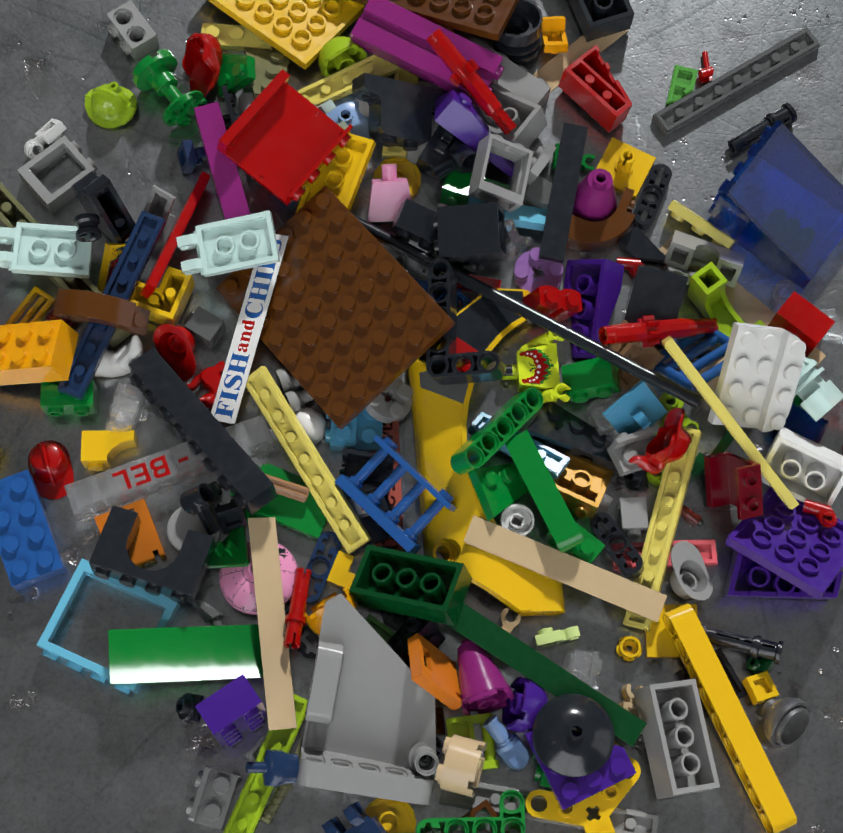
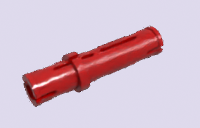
M304 568L295 569L289 614L285 616L287 627L283 646L289 648V644H292L291 649H299L301 645L302 628L306 625L304 615L310 577L312 575L310 569H306V573H303Z

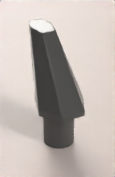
M195 600L192 606L205 623H210L211 626H223L220 620L223 613L202 600Z

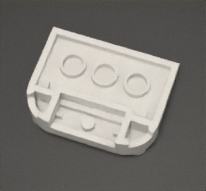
M733 323L715 395L740 427L757 428L761 432H769L774 429L780 430L784 427L803 367L806 344L797 336L779 327ZM710 409L708 421L711 424L723 425L713 410Z

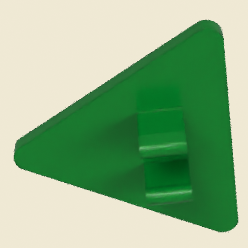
M244 526L234 529L222 542L217 541L207 569L246 567L250 564Z

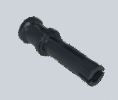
M787 102L782 104L779 110L774 113H767L763 118L764 120L728 140L730 150L737 154L767 134L779 132L781 127L789 122H796L797 114L792 105Z
M706 625L703 626L711 644L749 653L753 659L760 657L772 660L774 664L779 665L784 641L777 643L762 639L760 635L752 638L707 627Z

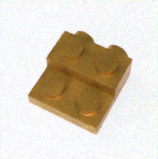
M567 450L565 456L570 458L569 464L558 479L553 480L568 509L573 510L574 515L578 518L586 519L588 517L591 519L597 511L614 471L595 464L580 455L579 457L572 455Z

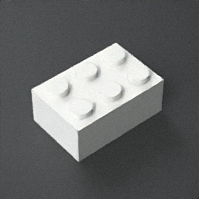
M783 427L778 431L764 459L795 499L801 502H805V499L831 507L843 486V455ZM761 474L762 483L769 485V483Z

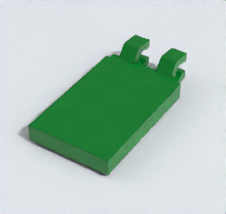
M269 463L266 465L262 464L261 467L258 466L267 475L307 487L301 476ZM230 491V497L233 498L234 494ZM310 491L305 502L277 494L275 499L254 513V515L261 518L275 517L276 524L317 541L327 522L326 517Z

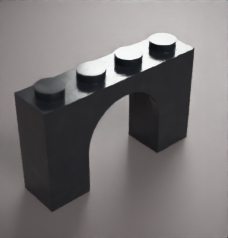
M113 505L89 561L91 570L94 572L93 574L106 580L109 577L117 579L119 583L127 587L133 588L136 585L145 588L144 590L147 593L159 596L160 593L170 596L172 601L180 604H185V602L193 604L215 548L214 537L188 529L180 552L174 562L160 570H145L136 566L129 558L132 542L141 523L139 514Z

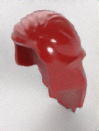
M192 34L187 39L185 54L182 60L184 72L190 76V91H201L204 98L207 97L217 83L220 76V67L223 63L221 44L211 34Z

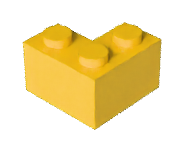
M168 266L159 288L155 289L150 298L146 299L139 295L145 284L139 281L130 301L136 303L138 307L151 311L150 321L161 325L171 324L175 326L179 324L195 284L192 274L185 275L181 270Z

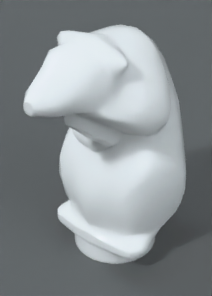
M135 334L128 345H123L117 352L107 349L94 376L115 378L131 373L128 364L143 355V346L138 335Z

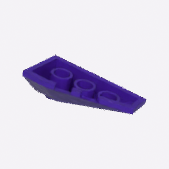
M453 89L435 100V122L476 152L479 141L489 134H493L466 94L462 92L459 94ZM490 152L488 161L512 177L514 163Z
M608 259L567 260L564 289L578 291L581 294L582 311L571 317L572 329L600 343L599 329L609 324L621 291L624 265ZM571 343L573 358H596L595 355Z

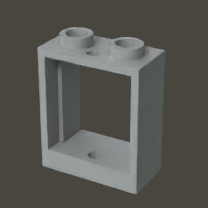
M489 134L483 138L478 144L467 196L485 203L498 202L502 209L508 212L521 207L534 151L526 149L520 143L504 140L502 136L497 134ZM490 152L515 162L510 190L484 181Z
M65 135L17 170L22 182L52 215L77 197L71 186L91 171L97 175L96 170L98 169L91 158H84L81 154L83 151L74 140L70 142ZM68 152L84 171L51 194L35 175Z

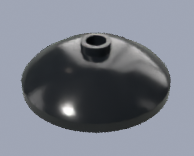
M563 694L549 700L536 715L532 727V742L537 756L551 771L566 777H584L594 773L607 762L614 747L615 732L610 716L598 702L580 694ZM574 727L578 728L581 735L578 737L574 736L571 733V729Z

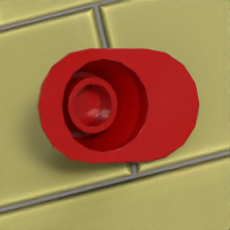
M162 324L158 326L153 334L155 347L183 382H186L192 378L196 368L193 354L195 349L194 336L187 328L182 327L180 324L175 326Z
M53 440L36 444L29 453L28 467L29 472L34 478L39 495L49 500L60 499L66 496L74 483V473L66 447L60 442Z

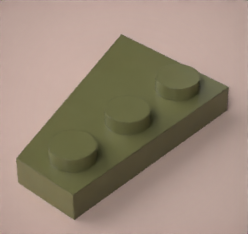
M244 47V55L255 58L256 80L250 83L253 99L255 100L282 69L288 73L291 60L281 52Z

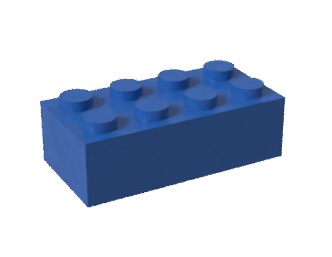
M28 469L0 479V555L11 586L16 591L67 572L34 478Z

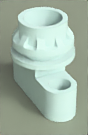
M805 357L794 397L798 395L803 400L800 405L817 422L843 399V393L830 379L827 382L822 379L820 374L825 370L823 367L817 370L815 366L818 363L814 359Z

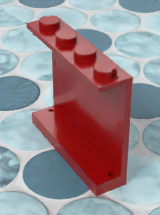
M282 69L218 141L217 149L288 206L293 200L297 202L306 191L303 188L308 182L313 184L321 174L319 169L324 164L327 167L336 157L334 152L339 147L343 149L352 138L349 134L353 126L350 124L344 130L288 84L290 75Z

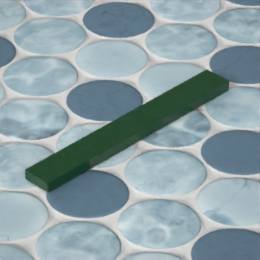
M465 603L462 605L455 626L449 625L554 696L580 694L598 702L610 716L615 736L633 747L647 725L645 721Z

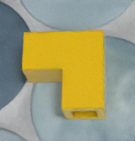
M338 551L326 580L327 584L341 590L346 587L350 589L355 574L350 572L354 556Z

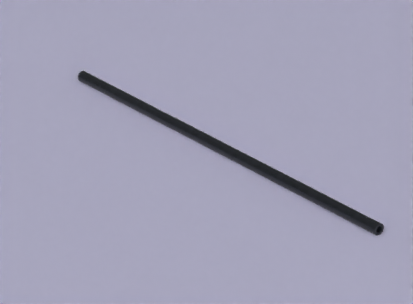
M354 215L380 243L426 267H429L431 261L436 259V257ZM453 267L457 273L458 284L696 409L700 406L703 400L702 396ZM447 270L441 271L440 274L444 275Z

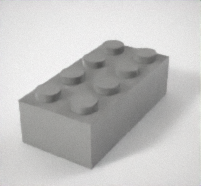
M696 679L652 684L633 691L639 718L647 723L642 733L657 800L720 788Z

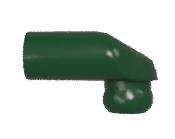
M750 657L746 662L747 670L755 675L765 671L770 672L775 665L774 661L757 657V659Z

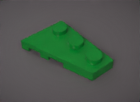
M515 463L478 468L468 473L487 521L493 519L529 491Z

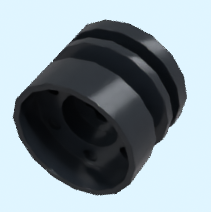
M519 0L499 41L493 40L494 50L505 54L515 64L526 63L534 59L540 53L542 47L543 17L540 8L530 0Z

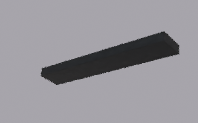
M564 122L538 259L559 263L564 261L588 131L586 126Z

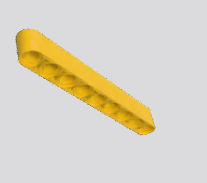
M686 603L664 613V625L690 678L696 679L699 696L765 830L768 833H779L797 824L795 812L694 609L690 604Z

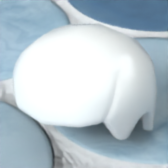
M308 407L301 408L295 415L314 446H316L324 438L327 422L317 410Z

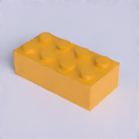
M62 319L0 325V386L67 381L79 334Z

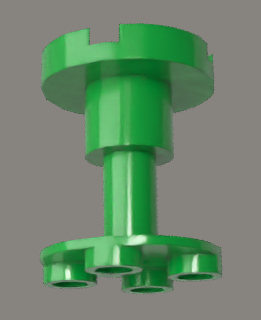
M167 49L158 50L157 53L159 55L152 58L149 54L135 66L132 72L135 78L132 81L139 90L148 91L154 89L158 96H165L171 104L166 108L162 117L163 123L166 126L179 125L180 128L186 127L191 123L192 117L195 115L194 108L207 105V101L201 91L194 90L183 95L177 88L178 80L173 75L178 64L177 59Z

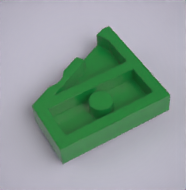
M222 54L223 63L220 67L218 85L219 97L223 98L221 86L226 85L228 93H233L234 95L256 80L254 57L249 55Z

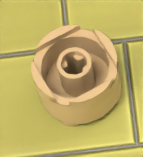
M455 734L452 738L446 736L442 753H445L444 764L439 763L435 775V780L440 784V789L473 798L475 793L471 788L477 789L485 760V758L481 757V750L486 751L487 743Z

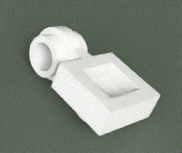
M53 118L34 134L36 136L34 139L26 142L24 146L26 156L33 159L45 150L44 144H53L63 136L62 133L67 129L65 125ZM36 146V151L33 153L32 149Z

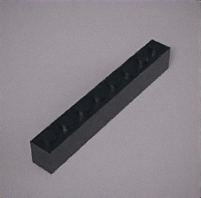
M154 348L128 364L131 371L129 378L137 389L141 387L145 391L143 394L151 405L156 404L159 407L157 410L165 422L169 420L172 422V428L180 439L185 437L190 451L195 456L200 455L203 458L202 463L210 474L216 473L219 484L225 491L230 490L234 494L232 497L240 509L246 508L252 515L277 497L273 482Z

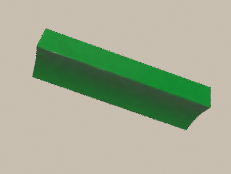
M258 624L108 630L109 685L234 680L244 674L246 679H264Z

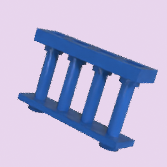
M376 435L373 439L381 446L379 450L355 476L352 475L349 478L341 474L335 483L408 553L416 554L421 549V546L416 542L419 539L418 535L444 506L454 512L457 509L451 503L454 498L443 488L440 491L436 489L396 451L398 446L389 437L383 439ZM390 454L399 465L373 494L369 493L367 495L361 489L364 486L362 483L385 457ZM408 471L418 482L392 511L388 510L385 512L379 507L382 503V498ZM427 489L436 500L410 529L406 528L404 530L398 525L399 517Z

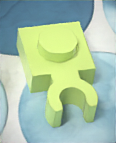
M573 626L553 631L552 627L544 628L537 631L538 635L533 637L532 642L534 649L538 650L558 645L562 642L576 640L580 637L578 626Z

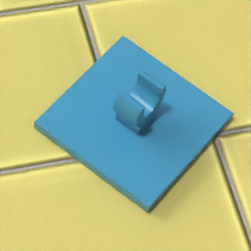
M641 380L602 414L619 434L624 432L632 434L639 428L644 430L647 426L651 427L668 411L645 382Z

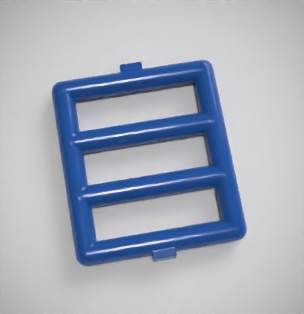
M714 331V333L696 334L695 336L681 339L677 338L674 341L683 350L702 337L708 336L707 339L684 352L689 361L716 344H722L692 363L695 369L700 371L725 356L729 336L720 331ZM666 349L660 351L665 357L654 369L690 391L696 390L682 370L679 372L675 370L679 366L674 359L666 364L663 363L664 360L671 356ZM723 361L701 374L706 383L720 376Z

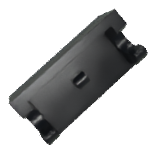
M343 448V460L339 474L349 478L352 475L355 476L374 453ZM386 456L362 484L379 487L395 469V459L391 456Z

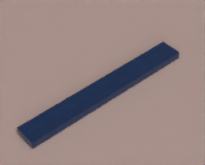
M145 211L141 212L102 294L130 301L166 225V219ZM94 322L88 323L75 350L69 379L67 381H60L57 388L58 392L83 401L117 328Z

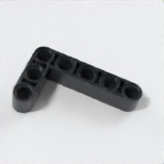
M434 259L428 267V294L456 324L426 351L427 372L440 385L500 380L505 375L506 366L495 352L456 353L457 273L446 259ZM447 270L443 276L439 277L441 271ZM447 293L443 300L438 301L442 294ZM441 342H446L442 349H437ZM496 362L493 369L487 370V366L490 363ZM471 364L469 370L462 372V368L465 365ZM446 366L444 372L437 374L440 367Z

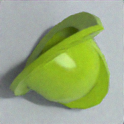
M117 82L98 86L91 89L85 95V109L88 116L95 124L103 128H117L125 125L133 118L138 105L135 95L129 89L119 86Z

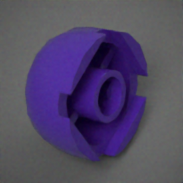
M517 677L510 686L514 688V699L512 701L509 698L506 700L507 706L502 709V722L508 725L505 727L507 730L527 733L532 731L536 715L549 701L546 690L532 680L525 677Z

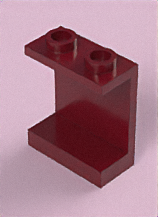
M727 451L704 456L707 506L715 508L732 504L737 507L739 520L763 515L761 464Z

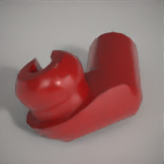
M616 258V263L624 265V270H628L633 278L638 266H644L639 259Z
M805 499L803 512L815 515L821 525L826 528L836 525L837 516L829 505Z

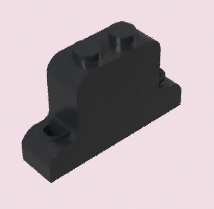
M363 73L352 80L353 95L358 100L367 102L369 105V135L372 140L382 143L385 147H403L405 151H416L418 146L430 140L432 136V116H435V100L448 91L369 73Z
M91 171L71 186L85 211L99 216L100 224L98 228L113 243H124L130 237L135 222L109 178L104 174L98 177Z

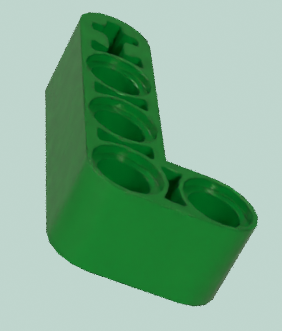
M507 790L500 796L499 817L427 818L418 823L416 833H441V831L451 833L456 830L463 833H478L481 830H488L491 833H506L510 829H515L519 833H525L524 798L516 790ZM512 802L517 804L518 808L511 811L506 809L505 805Z

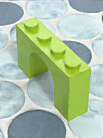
M711 261L691 276L687 296L705 318H716V324L719 326L718 331L730 337L733 323L745 322L735 312L726 296L725 288L728 280ZM761 320L754 323V325L765 326Z

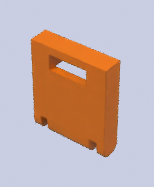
M145 499L121 507L137 512L141 521L130 548L129 558L140 568L157 562L153 553L155 550H158L161 560L167 558ZM110 511L94 517L100 535Z
M418 633L407 639L412 681L452 710L460 708L462 702L460 699L456 662Z

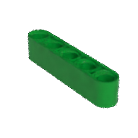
M529 388L513 396L452 455L450 460L452 469L457 474L465 475L483 466L543 406L544 400L541 392L538 389Z
M528 430L510 438L505 445L560 552L563 553L584 542L585 540Z

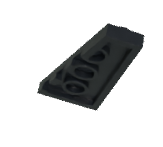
M547 402L527 429L532 439L534 436L545 440L544 444L552 447L556 445L569 449V453L577 457L585 455L591 458V462L618 472L607 451L613 443V438L554 402Z

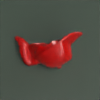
M674 408L669 411L664 425L658 429L656 437L647 445L645 455L633 456L628 462L638 465L648 473L658 474L665 468L667 463L680 460L687 452L691 443L690 434L682 427L685 409Z

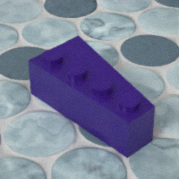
M733 550L722 598L817 599L743 554ZM842 571L820 600H831L838 597L843 575Z

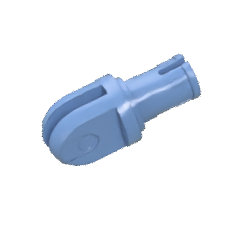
M496 715L488 718L482 726L496 742L495 751L508 767L515 770L526 767L530 760V753L516 733H508Z

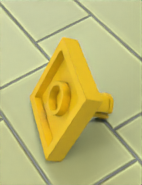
M612 137L596 169H605L611 174L615 192L623 195L625 187L635 190L632 200H635L656 157Z

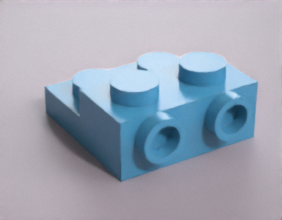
M365 408L342 430L331 420V428L325 429V443H330L331 452H343V448L376 453L381 446L373 438L376 435L382 438L383 423L370 416Z

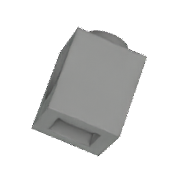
M646 497L620 498L616 504L618 527L628 538L642 536V533H645L649 527Z

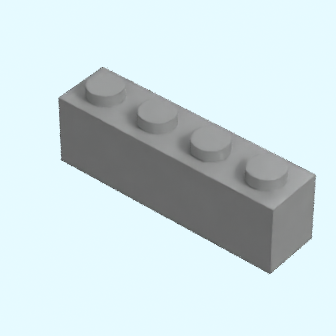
M474 36L469 39V41L503 57L502 67H504V71L498 81L494 79L492 85L540 106L545 104L551 89L546 81L536 78L525 67L516 65L505 54L490 48L484 40H478Z

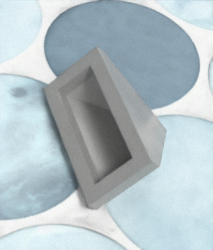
M154 185L143 211L164 218L167 221L176 197Z

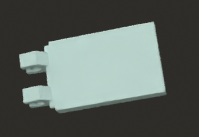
M270 210L195 226L196 231H193L194 234L176 237L178 248L181 251L197 249L198 258L180 262L182 272L185 275L201 272V275L210 277L280 262Z
M17 222L14 228L0 227V244H12L11 252L0 251V268H8L12 273L90 278L94 242H80L76 240L75 232L78 230L76 226Z

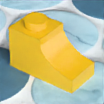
M134 430L82 431L80 461L84 468H88L90 471H102L103 468H111V461L116 455L126 449L137 448V435Z

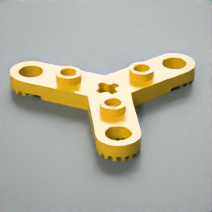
M629 757L636 771V774L630 779H624L563 811L553 792L540 789L534 790L527 795L525 809L534 818L582 826L585 833H615L609 816L639 779L641 774L640 765L635 759ZM542 796L545 799L547 805L544 811L537 812L532 808L531 800L533 797ZM597 807L599 810L597 812V815L600 817L599 820H588L586 809Z

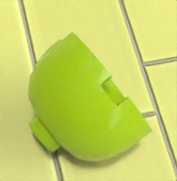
M345 36L335 37L324 44L320 50L318 57L319 69L323 76L327 77L367 58V53L359 44L352 41L351 38Z

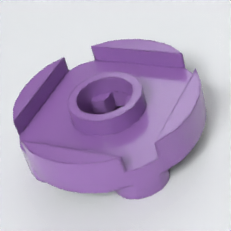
M535 247L531 251L523 253L517 259L513 272L515 286L517 289L528 290L530 293L543 285L553 286L558 289L562 281L563 266L559 262L538 259L540 248ZM533 270H542V274L544 275V277L541 278L540 276H538L537 278H534Z

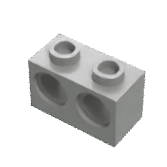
M131 0L106 14L109 22L106 26L110 34L114 38L116 36L121 41L119 44L126 55L130 54L135 61L159 48L156 33Z

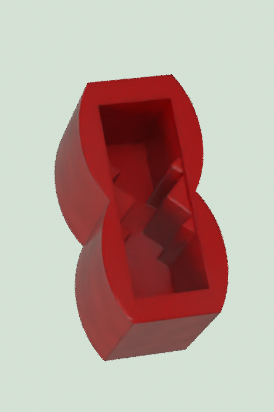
M543 285L522 298L524 304L558 322H564L582 311L581 294L573 289L559 290L553 286Z

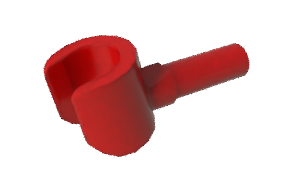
M707 51L702 52L703 68L698 70V77L701 83L712 81L714 68L709 64Z

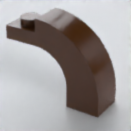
M625 187L616 211L612 216L603 221H588L572 215L566 248L579 252H598L617 244L619 239L628 233L634 221L635 214H632V210L636 201L632 200L635 190Z
M61 289L58 290L53 315L73 322L104 324L137 334L138 336H145L151 311L136 306L134 302L106 294L84 290Z

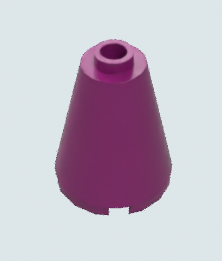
M595 169L577 185L572 215L597 222L603 221L614 214L617 209V199L613 178L607 170Z
M468 638L464 639L457 648L462 713L467 716L471 715L470 711H477L478 714H487L507 706L506 700L508 698L511 701L514 699L513 691L490 653Z

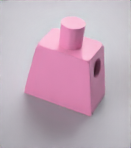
M396 164L382 165V179H372L367 212L368 222L394 221L401 203L406 198L411 200L407 178H397Z

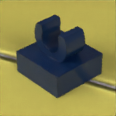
M182 140L177 151L182 174L192 173L195 166L203 164L202 158L206 157L203 147L194 148L192 140Z

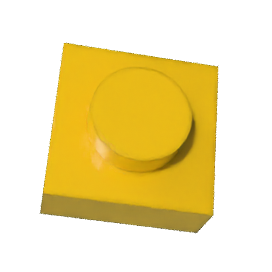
M768 671L746 677L742 681L753 706L779 696Z

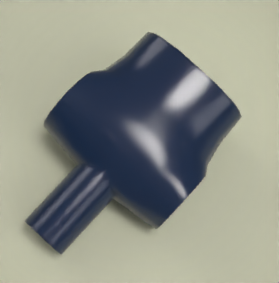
M266 750L264 762H246V773H263L264 786L277 787L283 784L297 783L299 757L297 754L286 753L282 750Z

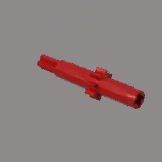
M437 29L426 41L451 71L450 81L456 88L461 84L482 111L493 119L505 135L510 133L517 125L504 111L497 97L476 73L480 67L473 58L467 61L441 29Z
M654 315L642 316V319H637V323L602 326L599 329L598 335L602 345L642 342V347L647 348L654 347L655 344L660 343L659 340H664L668 336L676 339L691 337L696 334L714 333V331H718L719 326L716 324V318H680L654 321Z

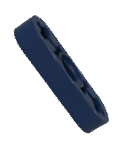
M327 531L320 535L306 569L312 571L313 564L318 561H322L327 565V571L322 575H317L312 571L311 578L316 581H322V584L315 583L314 592L317 594L316 596L311 595L309 599L307 598L306 605H314L320 600L338 551L341 550L342 545L335 532ZM330 538L334 539V544L336 545V548L331 547L328 552V557H332V560L323 556L326 548L323 541L328 542Z

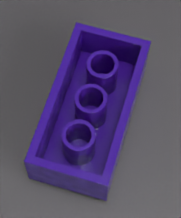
M244 674L195 706L222 747L227 744L229 747L234 746L243 739L242 734L247 730L251 729L253 732L266 723L264 719L267 717V712Z

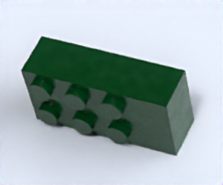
M367 545L349 592L359 606L455 626L472 577L464 563Z

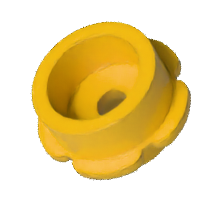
M626 635L619 639L616 652L625 661L631 662L641 656V642L637 637ZM627 646H631L632 650L628 651Z

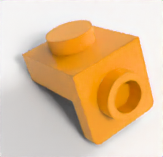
M564 16L543 17L542 46L544 53L558 54L568 52V41L565 33L566 19Z

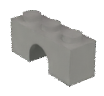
M675 230L663 263L687 271L689 266L703 268L712 261L728 280L726 286L734 288L744 265L745 254Z

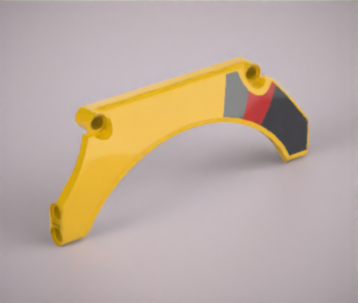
M497 288V290L522 303V298L530 293V291L523 289ZM480 295L457 313L456 353L492 351L504 336L528 320ZM441 342L437 349H442L446 342ZM418 358L408 368L410 387L413 391L411 397L417 471L436 489L440 491L443 488L454 498L451 503L457 507L453 512L444 506L422 530L424 555L437 558L436 551L442 553L444 560L464 563L472 577L471 582L493 595L515 611L517 615L553 616L564 614L566 611L561 582L463 542L474 515L487 520L468 473L465 475L457 474L452 469L450 463L452 455L467 441L468 406L474 383L440 385L427 372L426 362ZM471 364L465 365L462 368V372L469 370ZM446 366L440 367L437 374L444 372ZM427 489L419 495L421 515L436 500ZM494 519L489 520V522L497 525Z

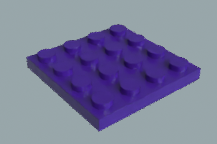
M770 487L762 496L763 515L742 520L728 536L725 544L820 600L843 569V521L837 518V523L834 527L826 528L821 525L815 515L802 511L804 502L797 500L799 505L791 510Z

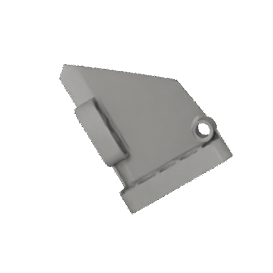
M340 593L325 602L306 707V725L299 758L297 783L312 788L429 805L439 765V759L436 755L435 697L412 681L411 669ZM423 755L432 756V762L427 766L418 764L419 759Z

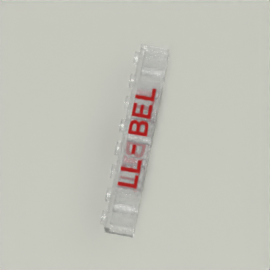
M263 415L225 428L250 458H264L270 455L271 451L275 450L274 442ZM188 442L73 482L64 487L77 520L90 521L98 516L99 513L111 511L113 505L123 507L124 504L132 501L146 500L151 494H164L171 491L173 486L179 484L189 485L196 482L198 477L204 475L214 476L216 473L210 474L202 463L203 458L200 455L195 456L187 446Z

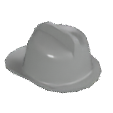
M687 541L676 543L671 550V563L673 567L670 575L671 588L684 601L691 599L705 601L713 593V584L703 558L693 544Z

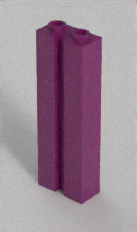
M369 0L361 18L358 19L350 34L351 40L359 44L364 50L448 92L453 89L459 94L462 92L471 99L474 105H477V103L460 84L456 88L450 81L451 71L434 52L426 39L440 28L467 61L473 58L480 67L476 73L492 92L494 88L491 85L494 79L498 81L504 71L502 56L388 0Z
M215 102L195 107L197 128L223 220L250 215L237 166L217 149L219 139L226 132L219 103Z

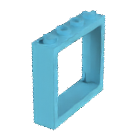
M82 558L37 646L43 650L41 655L53 661H56L59 657L67 661L65 666L77 672H80L83 668L91 672L89 677L105 683L106 679L109 680L107 668L51 643L85 576L87 575L164 610L156 628L171 627L181 606L165 595L155 596L149 594L144 590L145 588L136 585L133 588L127 587L119 583V580L111 577L108 580L99 578L93 574L94 572L91 570L89 561ZM142 684L115 685L114 688L126 694H129L130 691L138 693Z

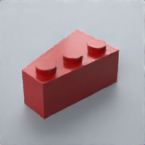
M596 44L564 69L558 87L610 133L625 121L632 107V102L618 80L615 81L610 72L611 67L608 62L605 63L599 54L600 49Z

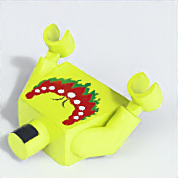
M550 331L533 338L516 352L515 364L505 365L506 372L502 380H516L517 392L519 393L529 388L538 389L543 396V403L557 401L558 398L563 402H568L570 397L567 394H563V392L571 390V388L565 383H560L557 344L553 343L554 339L557 341H564L565 339L556 336Z

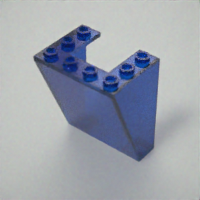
M777 120L772 128L767 126L760 135L758 143H754L746 153L748 159L744 163L740 161L732 171L734 177L730 181L726 179L718 189L719 193L708 210V213L711 214L708 222L736 240L735 243L802 289H805L843 237V185L782 122Z

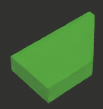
M679 65L674 66L665 107L694 91L698 70Z

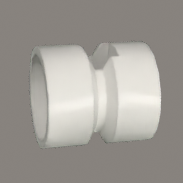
M513 504L503 511L498 525L529 538L535 519L528 507L521 504Z

